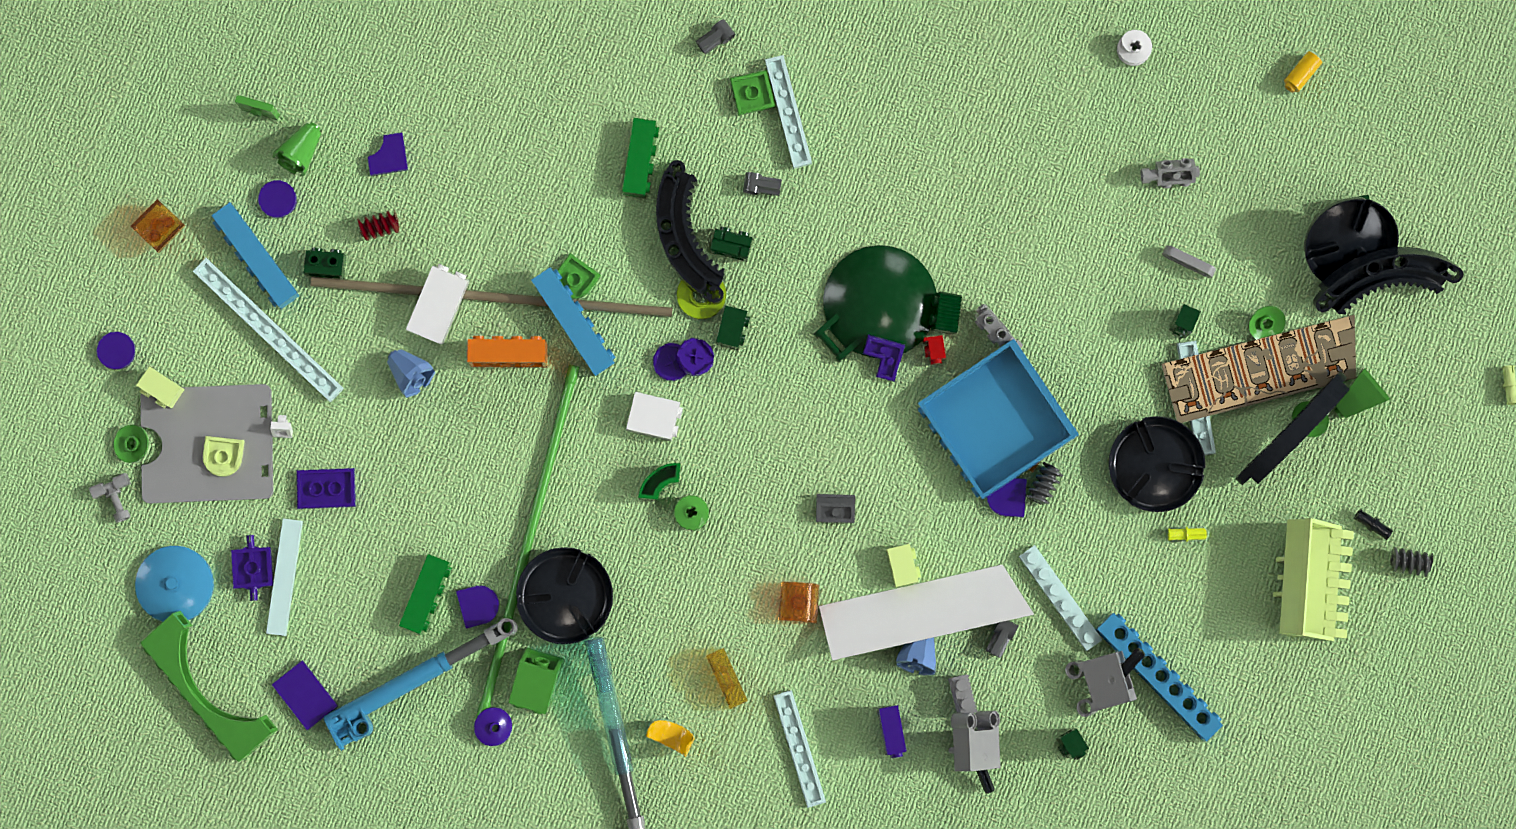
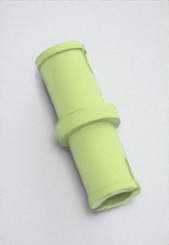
M1514 365L1502 367L1504 377L1503 388L1506 392L1507 405H1516Z

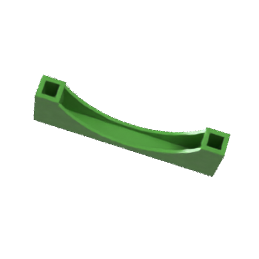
M181 611L172 613L141 642L143 650L154 659L156 666L164 671L168 676V681L178 688L181 697L191 704L193 711L201 716L205 721V726L215 733L218 742L228 749L230 756L238 762L245 760L278 729L267 715L260 718L234 716L215 707L202 695L191 676L187 660V637L189 628L193 625Z

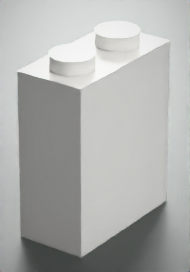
M635 392L626 430L672 441V438L677 436L679 426L675 425L677 418L681 419L683 408L680 407V402Z

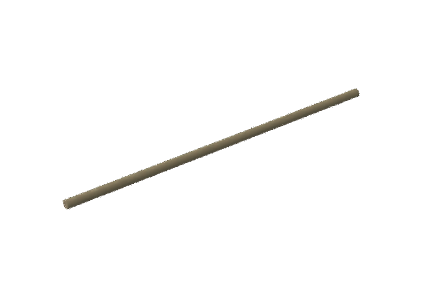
M311 277L310 285L314 287L419 296L424 287ZM466 290L462 298L466 300L549 307L542 296ZM578 300L584 310L672 317L673 308Z

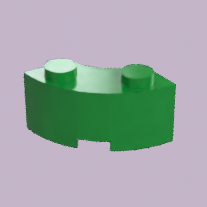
M681 463L663 465L647 476L640 488L639 500L658 501L660 494L665 488L671 485H678L680 482Z

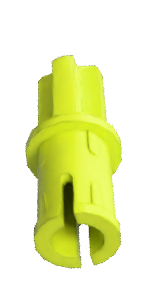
M1168 528V541L1185 540V542H1188V540H1205L1207 531L1205 528Z

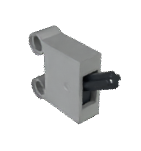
M1136 648L1126 660L1123 651H1118L1087 661L1076 660L1068 663L1065 668L1066 675L1071 679L1085 676L1091 696L1078 702L1076 707L1078 714L1088 717L1097 713L1098 710L1136 700L1137 697L1129 673L1145 657L1144 651ZM1075 665L1079 667V674L1074 671ZM1086 702L1091 706L1090 712L1085 708Z
M977 711L975 714L954 713L951 717L954 747L949 748V753L954 754L955 771H976L985 793L994 792L995 788L987 769L1000 768L999 713L997 711Z

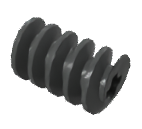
M1046 462L1042 463L1046 468L1039 469L1042 475L1037 474L1036 479L1038 481L1032 483L1035 488L1029 489L1032 495H1026L1029 500L1040 505L1050 504L1046 497L1053 498L1049 491H1056L1057 489L1053 486V483L1060 484L1056 477L1064 476L1059 469Z
M1393 547L1390 556V565L1393 566L1394 572L1400 567L1401 573H1404L1405 569L1408 568L1409 574H1412L1415 569L1418 576L1421 571H1424V576L1427 577L1433 564V553L1428 556L1427 552H1423L1421 555L1420 551H1415L1413 554V551L1410 549L1405 553V549L1401 548L1398 551L1396 547Z

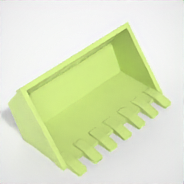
M1312 518L1287 520L1285 557H1276V562L1284 563V575L1277 576V580H1283L1282 592H1273V597L1282 598L1279 634L1334 641V637L1347 638V630L1336 629L1335 624L1336 621H1348V613L1336 612L1337 604L1349 605V597L1338 596V588H1350L1351 581L1339 579V572H1351L1352 565L1340 563V555L1352 556L1353 548L1341 546V539L1352 540L1354 538L1353 531L1342 530L1340 525Z

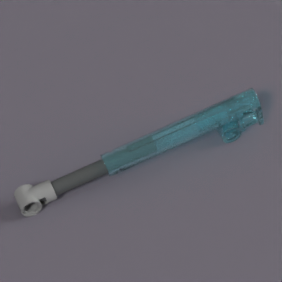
M598 636L586 639L585 646L588 652L612 764L614 765V773L619 775L628 814L626 819L629 829H645L644 816L640 814L631 775L634 768L631 763L632 759L612 676L611 662L606 652L605 637Z

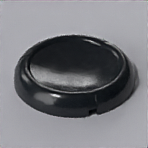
M1351 197L1333 202L1316 215L1307 230L1304 241L1307 264L1312 273L1320 281H1323L1342 265L1357 257L1381 249L1398 247V227L1391 213L1373 200Z
M1152 416L1131 423L1117 436L1110 451L1109 473L1115 489L1132 506L1144 511L1166 512L1181 507L1196 494L1204 478L1205 455L1198 438L1187 426L1171 418Z
M568 547L547 550L531 560L520 575L516 589L519 614L528 629L545 641L555 644L581 642L588 639L593 633H596L604 625L610 614L613 604V588L610 577L596 558L581 552L582 550Z

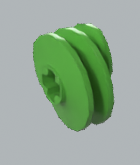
M689 495L678 501L674 515L677 523L682 528L695 531L707 523L709 509L703 499ZM692 508H694L695 513H697V515H693L691 518H689V514L686 512L687 510L691 511Z

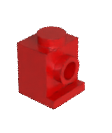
M943 335L924 337L923 344H927V346H924L925 357H929L931 365L942 364V361L946 359Z

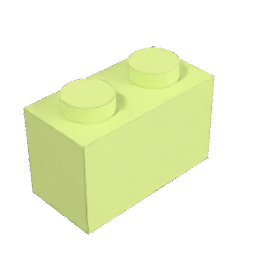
M150 366L136 385L141 388L139 391L141 394L148 398L152 395L157 399L155 403L164 409L166 406L173 408L185 390Z
M910 544L887 549L886 552L895 588L918 583L921 573L919 566L915 567L913 559H917L914 547L911 548Z

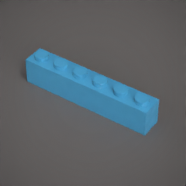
M231 202L211 215L215 220L212 223L218 231L222 230L226 236L223 238L229 246L233 245L237 251L234 253L241 262L245 260L248 265L246 267L247 271L252 277L256 275L258 278V286L263 292L267 290L270 294L268 299L274 307L278 305L280 309H283L300 296Z
M550 267L531 281L593 374L597 376L615 364L613 359L616 357L610 348L606 350L603 345L605 340L600 333L596 334L592 329L594 324L589 317H584L582 314L584 309L578 300L576 302L573 301L571 298L573 293L568 285L563 286L560 279H562V276L558 270H553Z

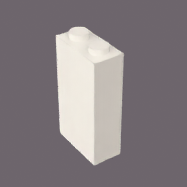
M441 264L432 266L406 330L436 343L444 344L470 280L466 279L467 275L456 271L453 274L449 272V268Z

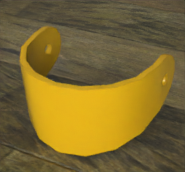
M665 720L654 721L646 732V737L672 748L684 757L687 756L695 740L694 735L689 730Z

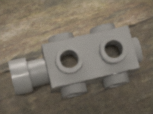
M1188 158L1158 161L1153 170L1149 168L1141 169L1142 184L1156 181L1157 185L1162 188H1170L1174 184L1187 187L1191 183H1196V177L1200 176L1199 166L1195 165L1194 159Z
M982 304L977 308V313H975L977 320L975 323L981 330L985 328L989 333L987 336L993 344L998 343L1001 347L1003 344H1007L1015 339L1005 324L1001 322L987 304ZM1015 339L1019 347L1022 348L1023 344L1018 339Z

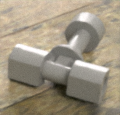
M126 473L112 478L113 481L109 483H100L89 488L93 499H98L102 496L111 498L116 514L113 515L116 523L131 517L129 511L123 509L118 494L121 493V488L131 485L129 476Z

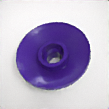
M497 707L483 710L477 716L474 723V732L477 739L487 746H497L504 743L512 731L510 716L507 712ZM495 724L498 725V729L496 731H492V726Z

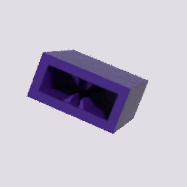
M898 705L877 709L885 755H890V758L902 757L903 752H907Z

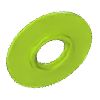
M681 280L677 288L678 304L683 312L692 318H711L719 313L725 304V285L723 282L720 285L724 293L723 301L714 305L708 301L704 303L695 301L693 291ZM718 291L715 293L710 292L713 300L720 298Z

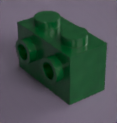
M313 247L305 252L303 273L306 276L344 279L347 256L342 253V250L330 249V252H325L322 248Z
M1072 728L1056 738L1060 745L1058 749L1063 757L1078 760L1087 754L1085 751L1089 747L1077 728Z

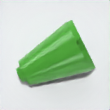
M312 122L310 124L305 123L273 152V158L276 156L279 159L277 163L290 173L296 174V172H299L301 177L305 176L321 136L320 127Z

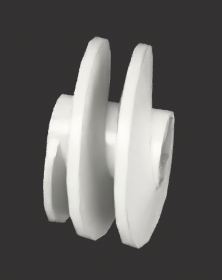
M1140 30L1126 32L1117 45L1119 59L1130 66L1143 64L1149 58L1152 51L1151 39ZM1134 45L1137 46V49L1135 51L1132 50V47Z

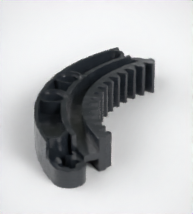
M674 160L663 173L657 195L656 218L661 244L668 261L679 278L701 298L711 304H719L724 298L720 285L725 280V269L719 270L718 264L713 266V260H708V255L704 254L699 242H697L694 230L692 229V222H690L692 221L690 215L691 200H693L695 186H698V180L695 178V175L686 173L683 162ZM679 165L681 172H677L674 178L672 176L674 174L673 167ZM668 222L671 224L668 230L661 228L663 223ZM677 248L679 252L676 255H671L669 250ZM707 284L711 286L709 288V291L712 293L718 291V295L720 296V298H715L713 300L712 295L708 292L706 293L707 297L704 296V293L707 290Z
M1412 247L1381 249L1357 257L1331 273L1318 285L1321 290L1314 297L1313 305L1319 312H1327L1333 308L1338 314L1346 315L1345 308L1351 309L1350 304H1357V298L1363 300L1364 293L1369 296L1370 290L1376 293L1377 287L1381 290L1384 289V285L1391 288L1392 283L1398 287L1400 282L1402 286H1405L1406 283L1409 286L1415 284L1416 287L1421 285L1423 289L1428 288L1430 291L1433 290L1438 294L1444 290L1442 285L1446 280L1451 283H1457L1462 280L1464 273L1457 264L1451 262L1446 256L1430 250ZM1450 269L1453 272H1457L1455 276L1451 275L1447 270ZM1320 301H1326V304H1325V305H1323V304L1320 305L1319 302H1320Z
M1339 371L1281 433L1251 460L1235 479L1241 485L1250 478L1259 484L1309 435L1350 390L1343 383L1347 377Z

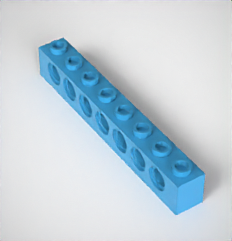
M1110 614L1095 629L1098 634L1116 652L1123 651L1125 660L1132 654L1128 650V645L1131 642L1135 643L1137 648L1142 649L1145 656L1150 658L1151 665L1148 668L1144 667L1141 660L1133 670L1203 742H1207L1223 726L1220 723L1222 719L1215 712L1211 713L1206 708L1208 705L1203 699H1197L1193 695L1194 690L1188 684H1182L1179 680L1181 677L1173 669L1170 671L1165 666L1167 663L1161 656L1156 657L1152 653L1153 648L1146 641L1143 643L1138 638L1140 635L1132 627L1129 629L1124 624L1126 620L1120 614ZM1117 628L1124 632L1122 639L1115 637L1114 633ZM1159 670L1165 675L1164 680L1161 682L1155 677L1156 672ZM1172 684L1178 687V693L1175 696L1169 692V687ZM1186 698L1192 702L1189 710L1183 707V701ZM1200 712L1203 713L1206 718L1205 722L1202 724H1200L1196 719L1197 715Z

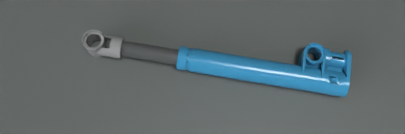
M504 618L495 625L485 629L483 634L448 653L443 651L437 654L436 657L434 656L325 715L324 721L338 748L342 751L345 749V745L353 741L357 742L372 734L373 724L368 714L453 668L452 664L487 645H494L509 636H513L518 629L517 623L512 619ZM506 622L512 624V630L508 633L503 630ZM361 723H365L367 726V730L363 734L359 731Z

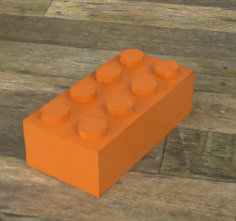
M473 336L472 339H468L467 362L471 367L547 368L548 344L541 336H531L530 339H523L522 336H511V339H503V336H492V339H484V336Z

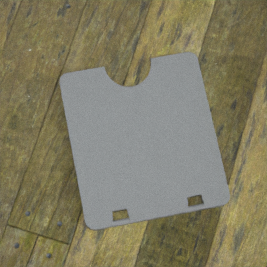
M268 385L182 387L185 390L173 408L166 406L165 409L155 403L157 399L152 395L148 398L141 394V427L154 430L162 440V451L158 458L149 464L141 465L142 499L146 503L254 500L272 497L274 493L273 436L270 429L272 422V391ZM267 406V418H261L260 407ZM205 436L245 441L242 463L234 474L219 477L207 470L203 463ZM268 465V477H262V466Z

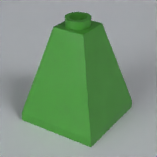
M1363 368L1350 385V390L1336 405L1337 408L1334 411L1341 419L1343 417L1347 418L1384 403L1390 397L1366 368Z

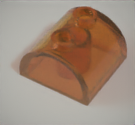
M157 199L131 227L160 253L185 225Z
M781 582L778 621L817 624L820 585L802 582Z

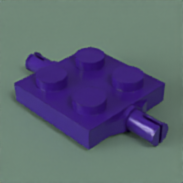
M246 535L247 547L231 550L233 589L250 590V601H258L257 589L273 586L271 547H256L254 535Z

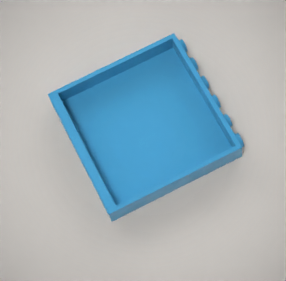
M1015 339L918 403L920 406L918 411L923 418L927 417L931 423L928 426L934 434L938 432L942 438L939 440L944 450H950L952 453L950 459L955 466L960 465L963 470L960 474L966 482L970 480L974 486L971 490L977 498L985 499L1079 436Z

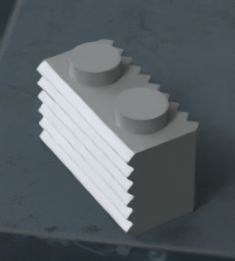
M967 674L948 679L957 713H976L978 711L975 709L977 706L975 705L976 702H974L975 698H973L974 694H972L973 691L971 690L972 687L970 686L971 683Z

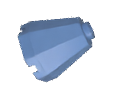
M402 349L394 350L388 356L387 363L401 393L406 398L420 393L421 390L419 388L422 385L424 387L428 386L435 375L433 367L427 361Z
M934 637L904 644L897 656V667L910 673H914V670L919 671V675L923 676L935 675Z

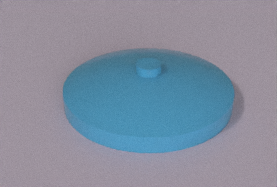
M167 546L154 551L143 561L136 575L135 590L140 605L153 618L163 622L172 613L181 611L189 621L203 612L209 604L214 590V578L209 564L199 553L182 546Z

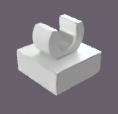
M278 415V422H271L270 429L273 437L292 438V426L286 420V415Z

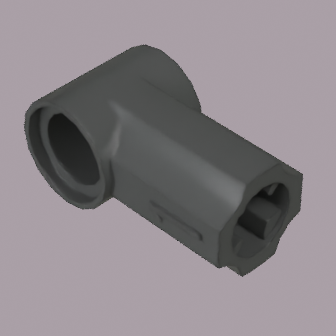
M722 19L708 33L696 40V43L706 55L720 44L729 42L736 34L726 20Z
M746 172L743 192L752 195H759L761 193L779 196L782 179L763 177L758 173Z
M1010 620L997 623L994 629L995 633L985 651L1001 658L1009 640H1012L1019 625Z

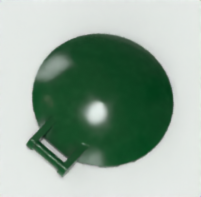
M875 245L850 253L836 265L827 280L823 296L824 313L827 322L814 333L817 339L820 338L836 356L835 359L838 363L852 351L869 358H876L863 354L868 335L905 344L903 354L912 350L926 337L931 329L929 317L933 314L934 309L931 306V301L937 292L930 273L916 257L896 247ZM828 329L846 348L845 350L841 351L826 335L825 332Z

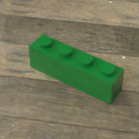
M633 118L622 193L625 196L646 198V193L650 194L651 182H648L649 175H653L654 164L651 163L652 156H656L657 145H654V140L658 138L660 127H657V123L654 120Z
M430 554L427 555L400 621V627L423 635V632L427 633L431 624L428 621L431 614H435L438 606L436 600L438 596H442L445 585H443L444 580L450 577L453 569L450 567V562Z

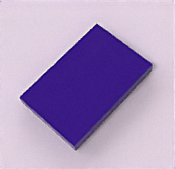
M355 468L296 470L297 509L356 507Z
M303 660L272 684L306 730L312 728L325 715L338 707L337 703Z

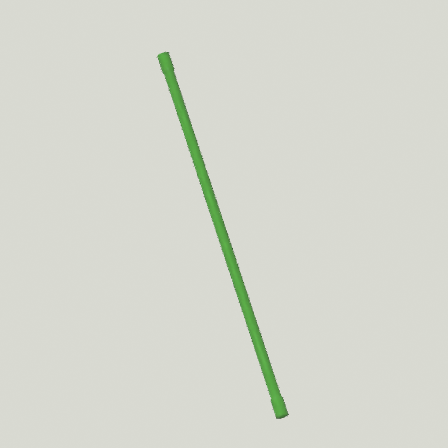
M575 365L568 366L564 389L503 619L509 618L513 620L515 613L517 584L520 575L528 563L573 388L580 367ZM506 622L503 630L506 633L510 632L511 623ZM508 637L496 643L476 718L483 710L491 708V700Z

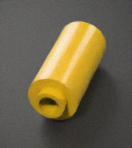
M1308 51L1285 78V88L1292 93L1294 91L1299 92L1322 64L1321 59Z

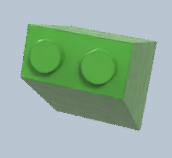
M527 648L519 662L509 704H513L516 708L532 710L536 714H546L564 658Z

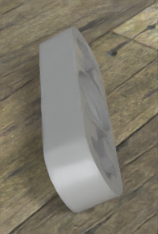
M1166 245L1162 253L1167 259L1205 277L1212 278L1216 271L1214 266L1175 247Z

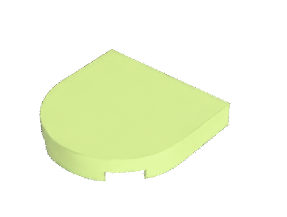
M205 436L203 463L207 470L219 477L234 474L241 466L245 441Z

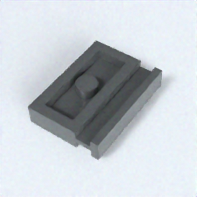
M817 494L816 522L855 523V495Z

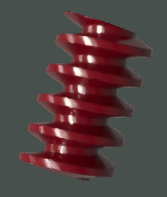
M395 209L393 215L387 211L386 217L379 213V219L372 215L371 221L364 217V223L359 218L357 219L361 236L366 241L370 240V235L373 239H376L377 233L384 237L385 231L388 235H391L392 229L395 233H399L400 226Z

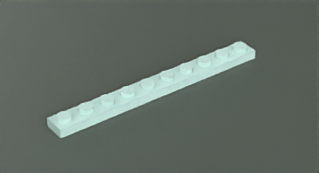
M207 258L193 270L205 284L329 402H332L344 389Z

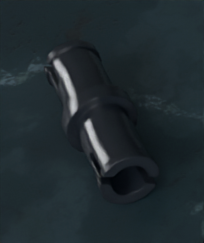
M1359 509L1355 514L1354 519L1368 527L1367 530L1370 532L1374 531L1385 540L1391 536L1393 529L1381 523L1379 518H1373L1362 509Z

